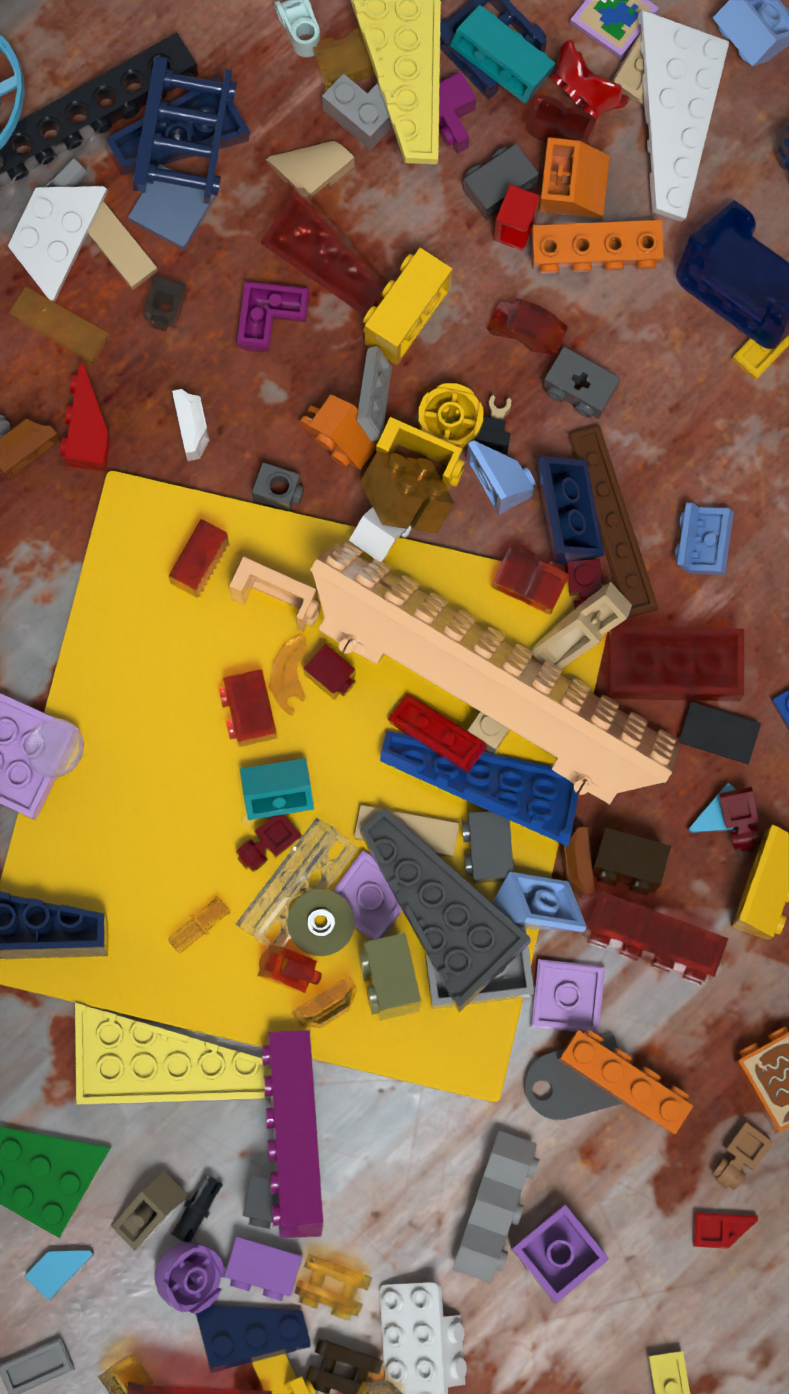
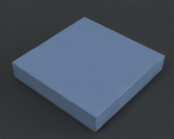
M159 164V166L157 167L159 169L173 171L161 164ZM154 181V184H147L146 193L143 192L128 216V220L185 251L214 202L216 195H211L210 204L203 203L205 190Z

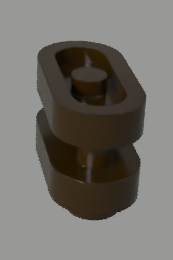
M318 1339L314 1352L324 1357L320 1368L312 1365L309 1366L305 1378L311 1381L314 1390L329 1394L331 1389L343 1392L344 1394H373L375 1387L366 1384L369 1372L380 1374L384 1361L339 1344ZM336 1361L356 1367L353 1379L333 1372Z

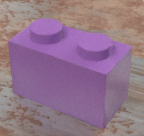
M236 1237L224 1277L231 1279L230 1286L250 1291L251 1285L264 1289L263 1296L282 1301L284 1295L290 1297L292 1295L303 1256Z

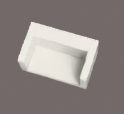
M372 507L361 518L349 541L377 561L382 562L394 542L399 537L406 538L412 528L410 525L407 529L382 525Z

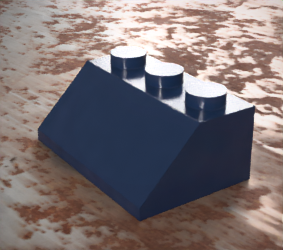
M540 457L536 471L553 564L567 565V561L592 560L603 556L604 550L587 460Z

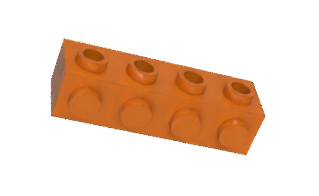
M662 220L533 225L531 229L532 268L540 269L542 274L560 272L559 268L572 267V272L592 271V266H604L605 271L624 270V265H637L639 270L655 269L656 264H661L664 259Z
M586 1029L584 1033L580 1030L576 1031L558 1061L668 1134L675 1135L693 1108V1105L687 1102L690 1096L675 1086H672L669 1090L660 1084L661 1077L647 1067H643L640 1071L631 1065L632 1058L620 1049L615 1048L612 1052L601 1045L604 1039L589 1029Z

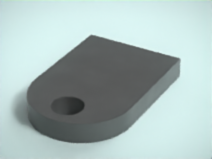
M614 1035L603 1038L604 1041L601 1045L612 1052L615 1048H618ZM565 1049L541 1056L531 1065L526 1074L524 1084L526 1098L534 1111L547 1119L566 1120L623 1104L558 1061ZM545 1081L550 1084L552 1094L549 1099L541 1101L534 1097L532 1089L536 1082Z

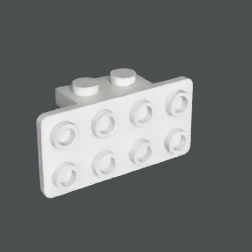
M438 1282L383 1285L380 1288V1307L386 1394H448V1387L465 1385L467 1366L463 1355L464 1328L461 1324V1315L443 1316L441 1285Z

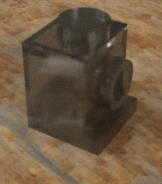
M154 276L143 310L145 320H149V326L161 331H167L168 326L176 328L184 302L188 296L185 284ZM163 305H169L171 307V310L169 312L161 311L159 309Z

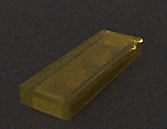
M26 286L9 312L10 317L92 364L109 339L107 332Z

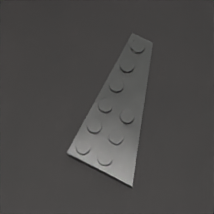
M383 808L360 829L361 836L458 1012H460L530 944L531 938L389 811Z

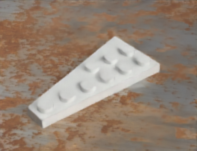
M642 10L638 13V22L641 25L642 31L640 50L644 59V74L642 78L645 119L649 128L647 147L648 153L651 156L652 172L649 175L652 212L682 222L687 217L729 41Z

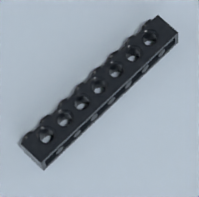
M176 32L19 121L7 143L0 150V162L3 163V166L0 168V190L2 186L11 181L15 183L23 180L29 174V171L39 165L44 167L55 161L57 155L66 150L73 151L83 145L85 139L92 135L106 133L111 129L112 124L122 118L127 120L138 114L140 108L147 104L155 56L168 58L167 69L173 70V74L197 77V63L179 34ZM134 83L142 85V88L136 92L126 90L129 85ZM170 86V90L164 89L162 100L168 95V92L177 87ZM104 99L115 101L108 108L99 106V103ZM76 115H85L87 117L82 123L76 124L71 122L72 118ZM50 130L59 132L54 139L43 137ZM21 146H29L31 148L25 155L16 154V150Z

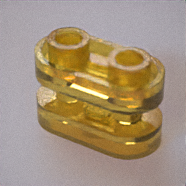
M308 1253L304 1267L313 1270L309 1283L302 1280L298 1281L294 1291L295 1294L300 1295L298 1302L316 1309L319 1303L332 1307L330 1314L350 1321L351 1315L358 1317L363 1303L354 1300L358 1288L368 1291L373 1277ZM326 1276L345 1282L341 1295L322 1288Z

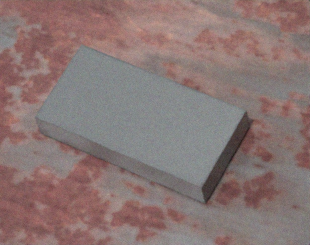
M62 1338L0 1365V1375L8 1394H21L75 1370Z

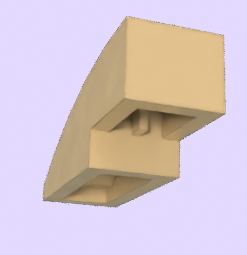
M609 582L549 631L531 649L533 656L541 664L548 661L562 669L600 643L604 634L626 620L632 604Z

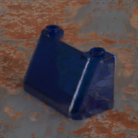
M734 200L689 237L677 268V280L687 292L760 346L766 349H773L789 335V262L753 237L756 228L753 214Z

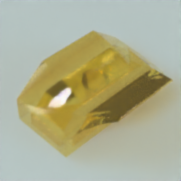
M348 976L292 1011V1014L300 1026L322 1028L350 1010L357 991L356 985L351 977Z

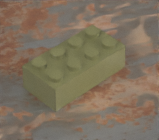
M401 933L364 942V951L359 952V960L364 982L371 981V986H367V997L371 1014L378 1013L379 1019L382 1021L419 1012L421 997L406 934Z

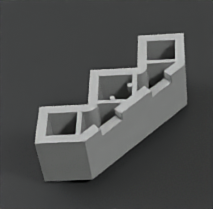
M498 1130L452 1267L453 1270L490 1283L496 1270L503 1271L508 1252L503 1250L506 1236L511 1223L516 1225L519 1223L524 1205L518 1204L526 1178L533 1179L539 1163V1159L534 1158L536 1143Z

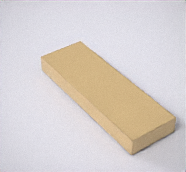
M103 201L88 232V236L129 287L134 290L158 272V269Z
M360 805L355 840L364 841L360 829L382 809ZM389 811L437 855L453 857L459 823Z

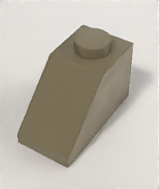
M164 1171L140 1192L111 1227L135 1251L178 1208L188 1194Z

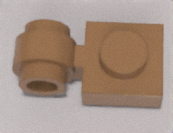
M745 1122L725 1148V1151L734 1158L728 1161L723 1157L712 1171V1174L716 1177L715 1181L726 1189L730 1187L735 1190L746 1175L741 1171L742 1165L744 1164L750 1170H754L773 1142Z

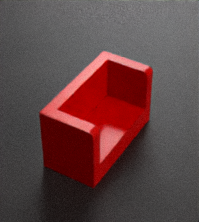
M509 185L496 218L494 241L523 251L531 234L532 226L537 219L540 195Z

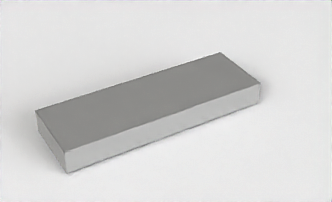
M378 346L367 348L357 421L370 441L379 440L383 433L392 371L391 364Z

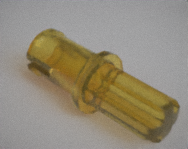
M216 896L212 902L196 915L191 914V919L168 938V941L175 951L182 953L203 934L209 935L208 930L231 912L224 902Z

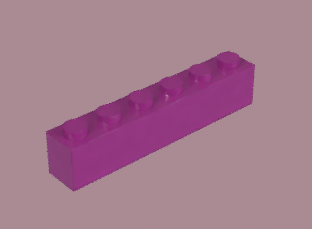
M310 1030L269 1032L268 1045H262V1065H269V1076H264V1097H271V1108H266V1128H273V1140H268L267 1145L268 1161H275V1172H270V1193H277V1205H272V1226H279V1238L321 1237L324 1223Z

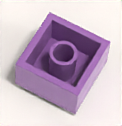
M566 1205L561 1206L511 1248L554 1303L561 1300L609 1260L607 1255Z

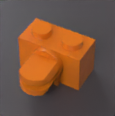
M334 395L328 397L321 409L310 405L307 413L312 418L303 416L299 421L300 424L308 432L317 436L315 440L318 444L332 452L330 457L336 463L345 468L349 464L361 470L375 451L379 440L370 441L357 421L358 409L353 404Z

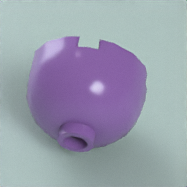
M185 1242L167 1249L159 1258L155 1268L154 1280L158 1294L170 1307L180 1312H190L193 1314L210 1307L219 1297L222 1289L218 1288L221 1277L224 1278L225 1269L222 1259L214 1250L198 1243Z

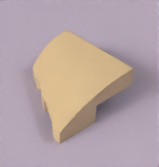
M330 141L273 155L267 158L266 162L285 183L288 182L307 202L327 184L333 185L355 166V157L338 142Z

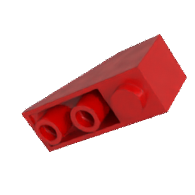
M79 364L78 374H72L70 393H74L73 405H67L65 424L69 425L68 437L62 436L60 455L64 456L68 467L106 471L111 439L84 364Z

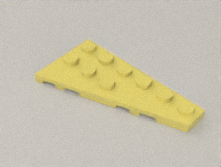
M75 1002L77 1105L271 1099V1097H264V1076H269V1065H262V1058Z

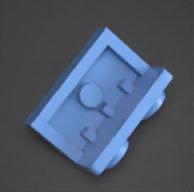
M693 502L686 503L685 512H682L680 517L681 541L677 544L675 550V558L680 568L688 574L725 575L734 511L730 508L698 507Z

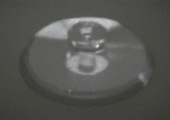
M60 718L46 720L34 728L27 740L26 755L28 762L36 772L43 776H63L72 771L79 763L84 749L83 737L79 729L68 720Z

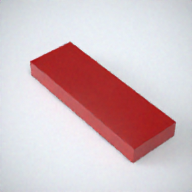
M409 694L404 697L388 718L391 725L466 773L469 772L487 748L484 741Z

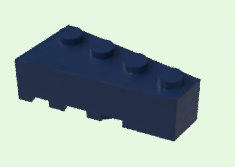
M218 76L212 79V81L221 82ZM192 90L167 105L218 114L221 96ZM229 100L227 101L219 149L248 142L250 137V130L234 103ZM144 117L105 139L106 149L122 176L135 172ZM165 118L164 121L158 120L156 132L162 133V137L213 146L216 127ZM159 150V153L153 152L151 164H156L157 166L159 164L164 165L193 157V155Z
M0 891V959L108 956V922L103 913L66 905H54L45 903L43 900L17 897Z

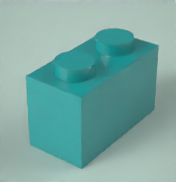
M306 758L240 769L248 820L314 810Z

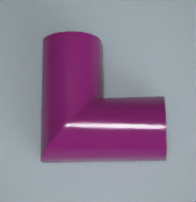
M245 281L237 346L246 351L266 352L270 348L273 319L306 323L309 306V288Z

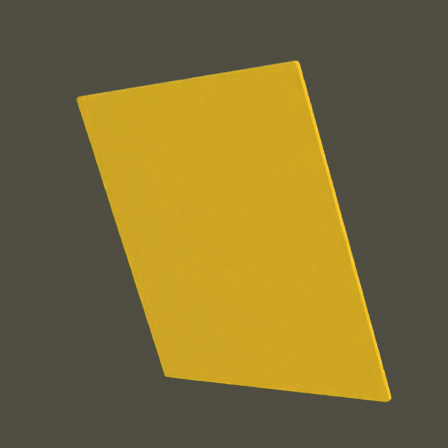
M117 471L108 472L44 712L76 727L80 731L37 819H31L18 812L0 880V891L10 893L13 896L27 899L33 898L54 905H66L103 913L108 922V956L0 959V985L258 1047L268 1045L269 1032L310 1030L312 1060L492 1103L498 1102L501 1098L524 998L469 1004L460 1012H458L456 1006L432 1009L425 950L402 911L384 937L401 933L406 934L421 997V1006L419 1012L380 1021L378 1013L371 1014L367 997V986H371V981L364 982L359 960V952L364 951V942L372 940L354 928L351 939L341 950L327 956H315L302 951L295 945L287 927L289 910L299 896L314 889L333 891L363 850L371 855L364 841L354 839L360 805L378 809L385 808L389 811L459 823L453 857L438 856L495 906L493 901L504 881L473 883L472 875H466L464 855H471L470 842H463L462 822H468L469 813L487 812L489 810L380 761L386 732L392 731L405 734L391 725L388 718L407 694L468 731L481 711L387 655L375 664L354 651L345 654V650L340 651L339 642L318 630L325 616L314 575L310 570L316 559L338 542L342 544L345 541L350 542L349 539L356 527ZM400 537L394 542L386 558L382 561L391 567L389 572L399 578L403 575L411 578L419 584L418 589L427 595H430L432 592L441 596L448 602L447 607L457 613L459 610L466 611L476 618L475 623L484 629L492 627L505 636L504 641L514 647L516 644H520L530 651L549 631L574 610L573 601L580 600L581 595L570 596L568 576ZM365 551L361 553L362 556L373 561L374 558ZM246 557L316 589L317 600L320 601L319 608L321 610L313 626L307 625L304 632L298 630L296 616L300 609L252 588L245 605L233 601L229 586L242 558ZM607 633L602 636L600 643L561 669V675L572 681L573 678H577L590 686L589 692L594 694ZM324 644L356 669V676L353 678L356 684L344 697L339 694L335 700L307 678L303 670ZM512 730L495 753L496 755L553 767L557 759L556 756ZM306 758L314 810L284 814L302 835V838L276 859L267 850L265 856L268 861L255 872H252L249 868L245 869L238 861L239 855L236 853V850L250 839L254 843H259L261 840L254 831L271 817L248 820L240 769ZM510 820L514 872L551 878L559 842ZM318 915L314 919L315 923L319 926L325 925L328 921L324 915ZM526 928V933L531 938L528 949L530 964H532L539 929Z

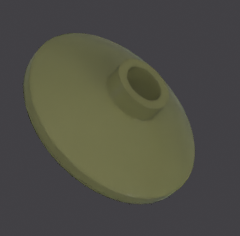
M314 889L299 896L292 904L287 918L288 932L292 941L302 951L315 956H327L341 950L351 939L355 926L354 914L350 904L343 896L328 889ZM324 915L328 921L325 925L319 926L314 921L315 917Z

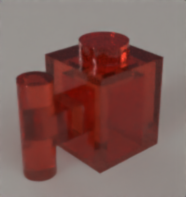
M269 944L268 949L261 955L259 961L260 970L257 976L290 990L305 993L309 982L314 985L319 984L322 973L314 970L317 964L316 960L285 947Z

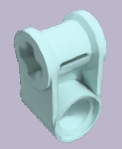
M278 0L274 2L278 19L283 29H285L296 54L301 57H311L317 54L321 45L320 30L309 0H287L282 3ZM304 34H309L313 36L310 40L307 41L299 39V37Z

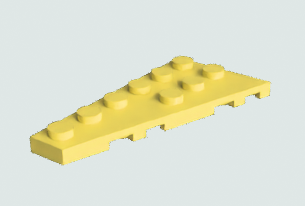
M351 0L404 162L437 164L439 144L441 0Z

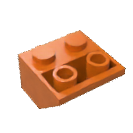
M548 137L539 212L603 219L610 155L581 141Z

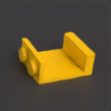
M390 417L376 446V453L393 454L399 445L446 465L447 468L443 474L442 482L446 485L448 492L451 486L457 487L465 470L463 469L465 461L462 460L463 449Z

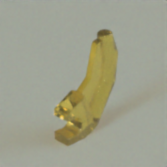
M301 634L285 642L272 662L269 690L278 706L290 716L294 714L295 709L288 705V699L293 696L298 697L302 702L306 699L297 673V668L307 649L305 644L306 638Z

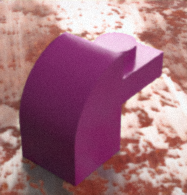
M462 72L439 83L440 133L446 145H452L457 154L469 147V135L459 118L476 109V97Z

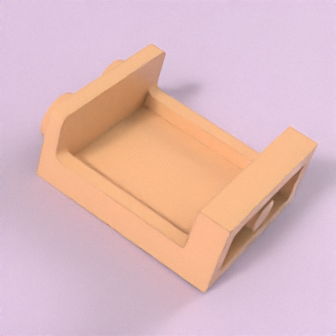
M246 557L242 558L229 586L232 600L242 605H245L252 588L300 609L296 616L298 630L303 632L307 625L313 626L321 610L319 608L320 601L317 600L316 589Z

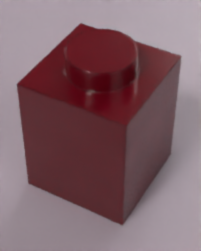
M326 644L303 668L304 675L333 700L339 694L344 697L356 684V681L353 679L356 676V669Z

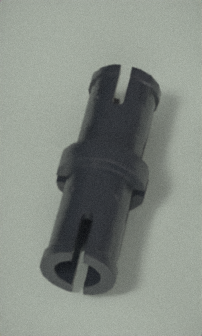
M204 1174L191 1200H187L184 1204L186 1209L171 1235L183 1242H191L203 1219H208L210 1215L208 1210L224 1184Z

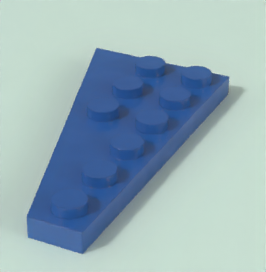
M392 731L386 732L380 756L381 762L563 845L569 846L579 790L576 793L574 784L551 770V766L483 752L469 772L466 773L410 736Z

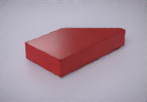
M694 1212L693 1247L729 1249L748 1229L758 1222V1216Z

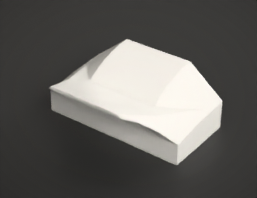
M182 389L172 391L187 461L200 459L210 441L201 398L197 395L188 394Z

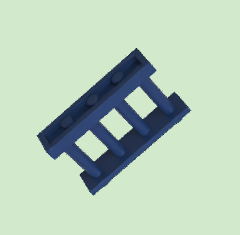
M470 0L448 20L440 18V49L473 85L490 100L498 93L499 83L450 47L456 29L479 5L483 7L489 2L501 14L498 17L500 21L507 26L511 25L526 41L544 53L547 43L546 34L537 24L534 23L532 25L509 0Z
M155 56L133 179V191L146 193L147 183L154 184V181L205 190L203 203L210 204L211 195L218 196L221 176H216L215 171L227 101H234L237 82L231 81L232 70L228 69L225 71L224 82L173 74V70L167 69L168 58ZM171 86L220 95L221 100L218 114L167 105V101H162L163 90H170ZM165 118L216 127L213 146L162 137V133L156 132L158 120L164 121ZM159 150H166L210 158L208 175L203 177L156 168V164H151L153 152L159 153Z

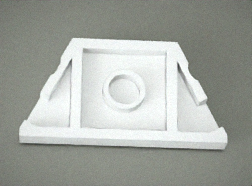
M103 186L35 188L8 244V247L41 290L53 302L56 301L108 192V189Z

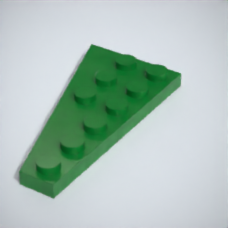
M0 1127V1205L54 1236L61 1238L112 1148Z

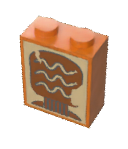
M786 1026L768 1035L771 1042L760 1048L756 1042L740 1051L739 1053L742 1058L735 1062L774 1133H779L789 1127V1031Z

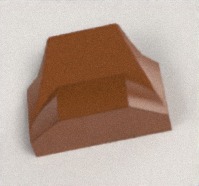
M25 419L0 438V471L9 481L60 442L57 433L51 426L40 425Z
M579 827L571 833L569 846L564 845L561 849L564 881H569L572 891L579 898L594 896L595 887L588 828Z

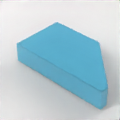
M727 783L720 793L736 789ZM719 794L688 829L691 834L730 831L734 828L726 829Z
M91 1250L48 1251L24 1277L49 1301L94 1253Z

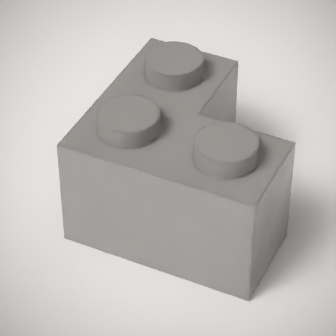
M343 73L322 96L323 111L369 150L393 127L378 83L369 93H366Z

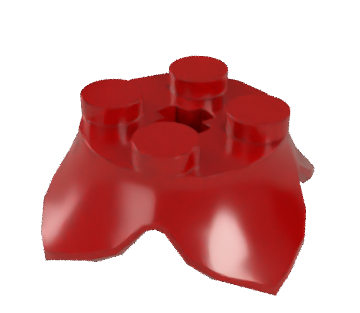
M569 39L562 44L557 69L549 78L561 90H564L578 107L596 121L603 113L623 108L628 104L629 97L628 95H622L620 84L599 77L588 69L582 53L576 51L573 40Z

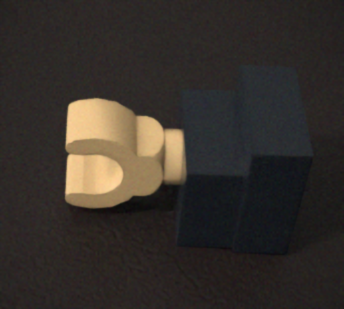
M492 395L488 404L491 417L483 416V425L476 442L507 455L511 433L504 432L506 423L504 416L510 412L511 399L508 398L506 406L499 409L495 407V396Z

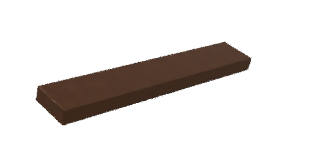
M596 425L569 433L568 439L575 459L587 460L602 545L615 586L632 604L627 619L658 610V605L601 427Z

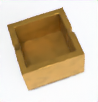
M377 452L360 480V484L382 525L407 529L410 525L412 530L437 534L455 505L434 464L424 458L414 459L407 457L405 459L396 453L385 454Z

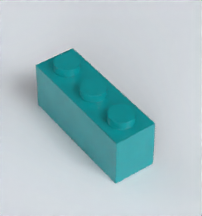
M481 5L457 28L450 47L524 104L545 84L556 64L546 53L535 48L520 33L513 31L500 21L494 13L487 11Z

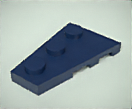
M210 1306L199 1313H195L210 1373L311 1347L304 1316L300 1310Z

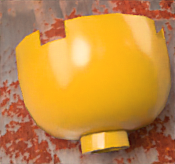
M444 383L423 397L418 410V425L421 431L457 447L464 448L480 432L483 425V407L481 402L479 403L478 398L474 396V392L468 387L457 383Z

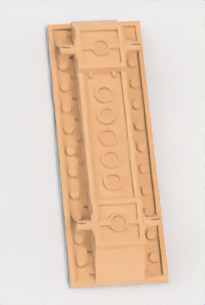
M345 541L344 544L338 542L316 559L310 571L313 572L325 616L318 630L339 642L341 652L345 650L344 653L348 654L354 651L375 664L387 655L556 756L557 759L551 770L572 782L575 792L580 791L579 795L588 792L611 804L617 793L666 783L670 777L680 746L675 743L677 739L668 732L661 729L658 732L646 726L648 722L643 717L633 712L630 715L618 709L619 704L605 695H602L601 698L589 692L590 686L577 678H573L571 681L562 676V670L553 663L545 661L541 664L532 658L533 652L520 644H516L515 647L504 641L505 636L492 627L482 628L475 623L476 618L463 610H459L457 613L446 606L448 602L441 596L432 592L430 595H427L418 589L419 584L404 575L401 578L389 572L391 567L386 563L379 562L376 559H373V561L361 555L363 551L350 542Z

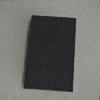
M691 702L679 743L749 765L761 723Z

